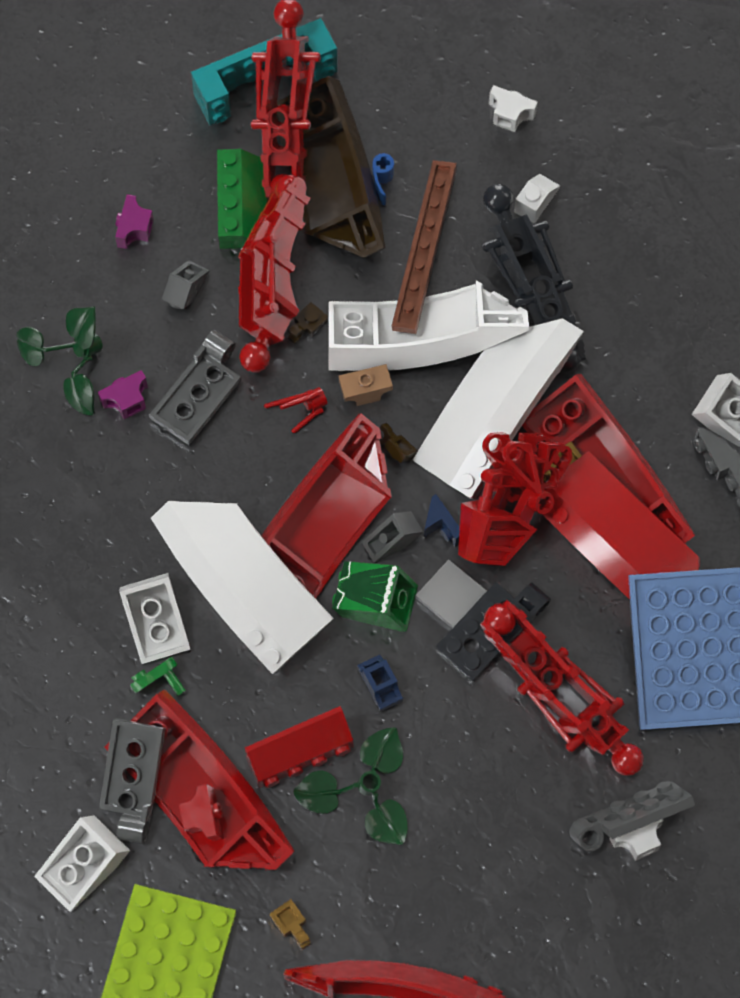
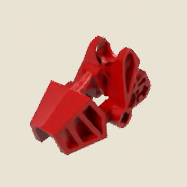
M504 432L489 433L484 438L482 450L494 469H485L481 473V480L485 482V486L479 500L461 503L458 555L473 563L505 566L537 530L529 524L534 512L547 514L552 510L554 497L551 493L544 491V489H552L559 483L573 458L572 449L559 442H550L548 437L538 433L519 432L518 441L510 440L509 434ZM497 438L498 445L496 449L490 451V441ZM550 470L551 477L548 482L544 483L543 476ZM519 500L513 513L504 510L508 501L513 503V501Z

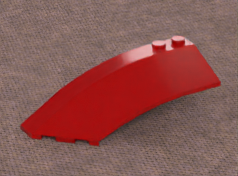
M582 374L573 376L533 408L522 425L527 433H538L548 437L550 442H559L564 445L571 441L581 456L588 451L591 452L684 543L695 536V533L654 470Z
M362 413L357 415L313 466L261 535L280 560L315 599L364 530L388 500L392 498L385 475L387 474L385 456L381 452L379 439L382 438L380 428Z
M588 451L570 464L554 488L544 489V491L553 495L554 506L549 513L543 515L629 599L628 575L699 570L700 557L632 494L591 452Z
M165 689L156 694L130 720L166 728L154 801L187 840L205 865L204 867L229 866V868L250 869L252 867L276 870L295 851L265 804L236 766ZM132 742L129 746L130 753L134 756H139L141 754V746L137 742ZM109 743L104 747L107 751L109 748ZM130 767L127 768L126 771L136 780V770ZM207 784L214 788L216 803H219L222 809V818L219 819L223 839L212 841L206 838L203 831L189 833L183 828L179 804L191 801L196 795L197 786Z
M346 960L286 969L284 972L285 980L329 998H334L335 995H369L389 998H506L502 995L503 992L492 986H488L487 989L478 986V981L468 976H463L461 979L437 970L404 963Z

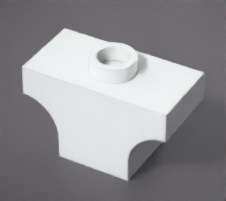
M493 85L489 98V105L495 109L493 124L515 132L517 126L522 121H533L537 112L538 102L522 96L519 92H510Z
M663 819L615 839L610 838V841L614 848L624 847L628 849L634 860L637 861L659 850L661 843L656 835V830L661 827Z

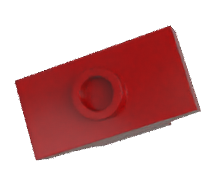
M207 784L197 786L195 797L189 802L179 804L183 828L189 833L203 831L206 838L212 841L223 839L219 819L222 818V809L220 804L216 803L214 788Z

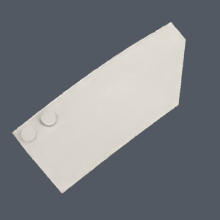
M476 280L474 285L425 297L417 333L413 334L392 331L391 325L397 301H329L328 370L360 371L384 364L387 365L388 370H400L429 366L466 357L529 331L528 311L521 307L516 309L509 304L507 298L495 291L492 293L483 289V284Z
M168 501L151 517L153 523L180 565L204 597L272 674L286 665L334 619L265 542L239 508L238 503Z

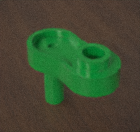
M170 657L148 673L143 669L131 677L134 682L130 686L135 693L164 675L177 696L186 691L172 670L178 665L173 657Z

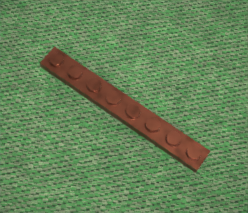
M435 160L432 162L391 325L392 331L417 333L457 171L456 163Z

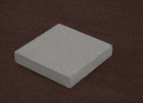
M448 559L416 594L415 598L448 626L453 628L487 590Z

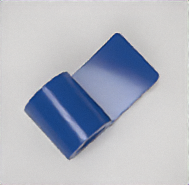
M385 153L378 154L373 159V181L377 197L382 205H386V194L380 184L390 182L394 176V160Z

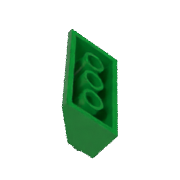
M243 149L217 150L218 239L220 249L243 248L267 204L266 191L262 187L264 171L261 157Z

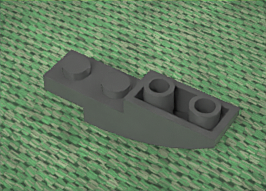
M703 428L697 429L693 440L696 450L704 455L706 459L705 465L710 474L714 473L717 480L727 477L725 478L726 484L730 491L736 493L738 497L737 503L740 508V455L715 434Z

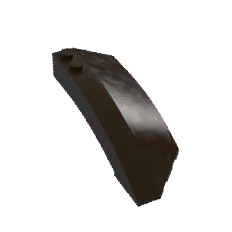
M327 76L312 84L306 120H310L311 127L310 129H303L304 149H307V157L304 158L303 176H306V196L311 198L308 204L304 206L303 220L305 223V233L365 258L385 249L380 207L363 143L340 80ZM291 95L277 101L278 106H290ZM278 111L276 118L279 122L284 123L285 116ZM279 136L282 146L285 147L286 140L284 137Z

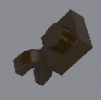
M310 302L294 317L296 324L288 330L290 333L288 339L296 344L306 332L313 336L328 322L329 316Z
M387 422L381 424L379 428L383 431L384 437L381 435L382 439H379L380 444H385L384 447L389 451L390 456L400 463L414 458L418 450L402 435L397 436Z

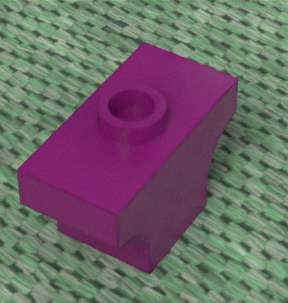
M126 195L122 213L117 214L116 227L118 228L115 238L119 248L127 249L130 243L137 240L149 241L154 222L152 210L140 207L135 195Z
M142 370L126 378H118L112 385L98 391L99 400L103 408L118 410L124 420L145 410L146 406L142 393L148 388L146 377Z

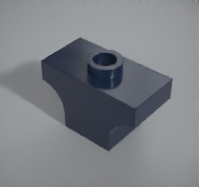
M377 655L357 665L380 712L403 701L398 688V681L387 660H383L381 655Z

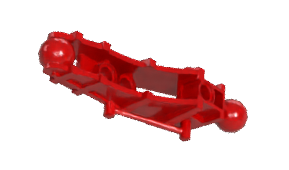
M281 0L277 3L273 15L276 23L282 27V36L268 40L266 52H253L252 60L256 62L257 119L251 121L252 129H262L263 154H261V162H263L264 171L262 187L266 191V198H269L271 193L275 191L278 180L287 175H275L276 166H292V175L302 178L306 183V176H303L304 158L307 157V149H304L303 129H310L311 127L310 120H306L315 63L320 61L321 55L319 52H305L304 44L309 41V36H297L296 27L300 25L304 15L302 6L296 0ZM287 56L294 59L293 68L287 65ZM262 62H265V69H262ZM281 76H292L290 106H278L277 104ZM262 80H264L262 106H261ZM278 111L284 114V123L277 120L276 113ZM278 136H282L286 140L285 147L278 144Z
M285 175L278 180L275 191L271 193L269 201L263 212H261L238 257L240 258V285L238 286L239 327L256 338L255 342H250L241 349L239 359L243 368L253 373H259L269 365L271 356L268 347L283 341L285 337L283 335L292 318L297 316L299 312L290 282V273L294 271L296 266L290 262V257L297 232L302 230L305 225L303 222L304 206L308 204L311 198L306 196L305 181L294 175Z
M506 600L503 604H495L489 607L484 615V621L480 624L484 630L485 637L494 644L502 654L501 656L510 663L524 680L517 688V691L521 695L527 693L549 722L567 742L565 745L566 750L572 753L583 742L591 750L602 755L609 749L612 752L611 763L616 772L624 776L638 773L643 767L644 756L636 745L624 744L620 738L629 730L626 726L619 724L612 716L624 705L622 698L617 697L615 699L596 681L567 658L569 653L565 647H561L555 652L545 641L547 637L543 632L536 630L526 619L528 616L514 604L512 605ZM517 622L524 631L508 645L501 636L510 633ZM535 652L536 660L534 663L529 664L528 656L530 653ZM551 671L552 678L549 682L545 683L544 675L546 672ZM579 674L582 678H584L586 682L590 686H592L596 691H593L577 675ZM563 678L590 704L577 717L550 691L558 688ZM540 700H543L560 717L559 722L549 713ZM595 716H599L600 722L593 728L592 720ZM568 733H575L576 735L571 738Z

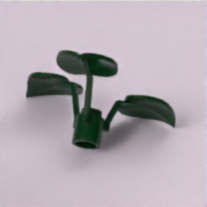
M95 307L74 308L68 311L66 315V328L69 335L75 338L73 343L43 347L44 338L37 329L33 327L19 329L16 334L18 349L25 362L31 366H38L43 363V352L72 347L78 357L84 358L71 372L72 377L64 380L63 389L67 401L75 410L86 415H94L95 395L92 383L85 375L77 373L87 362L92 360L91 355L101 352L103 348L101 338L95 334Z
M395 727L380 730L364 741L360 749V760L363 764L372 766L371 771L365 772L358 782L336 790L337 781L335 777L327 771L318 770L308 774L293 790L294 797L304 808L313 813L327 814L337 808L338 794L358 788L359 792L363 795H372L373 804L376 808L370 810L365 817V829L370 837L382 843L402 845L406 839L408 826L404 809L398 802L392 799L385 800L379 805L377 793L381 785V779L376 773V769L384 774L392 773L400 767L403 761V748L397 728Z

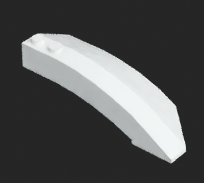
M564 319L531 326L529 331L485 349L447 403L413 458V461L467 497L476 499L485 485V482L481 480L482 471L494 469L482 450L484 438L489 433L504 432L509 434L510 440H513L556 375L559 374L584 331ZM497 438L490 441V451L496 449L498 445Z

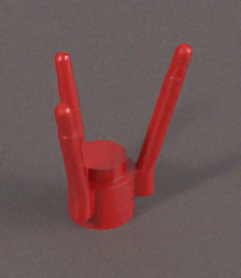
M318 387L298 395L266 403L264 408L280 405L282 410L303 403L308 411L312 409L313 412L292 429V433H296L315 416L323 413L322 407L328 403L323 390Z

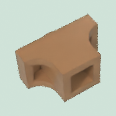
M386 364L338 376L344 401H355L357 406L380 401L384 393L393 390Z

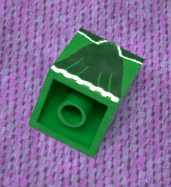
M344 561L343 568L338 577L337 591L332 599V609L342 618L407 632L418 585L399 566Z

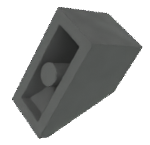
M191 261L185 262L170 273L162 300L168 302L174 308H186L195 299L209 270Z
M411 511L394 513L364 539L362 544L372 561L376 563L407 547L423 533V530Z

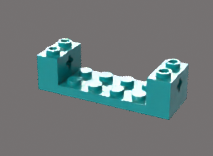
M319 18L296 28L297 36H309V41L304 44L305 52H319L321 55L320 61L315 63V79L319 80L338 72L337 47L322 19ZM268 40L191 72L194 96L209 125L222 123L228 117H231L228 92L241 84L251 83L256 80V62H253L252 54L253 52H266ZM290 56L286 58L287 65H293L294 59ZM262 62V69H265V62Z

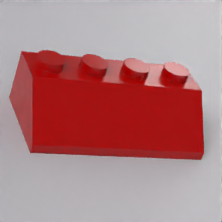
M339 706L245 747V753L258 787L265 786V788H271L280 782L279 780L284 777H296L304 772L303 769L309 766L319 767L334 755L341 757L351 751L350 748L354 747V740L343 710Z

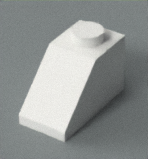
M541 174L535 176L527 182L517 196L514 212L520 216L527 214L530 221L535 224L560 188V185Z

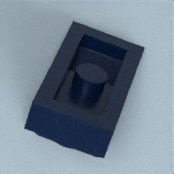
M435 494L431 498L424 537L441 528L440 532L447 542L451 541L456 547L459 545L460 527L437 494Z

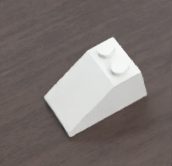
M732 373L717 375L692 415L708 429L739 447L740 380Z
M168 573L120 587V596L141 664L191 649Z
M94 815L80 817L34 877L64 907L73 912L117 868L130 850Z

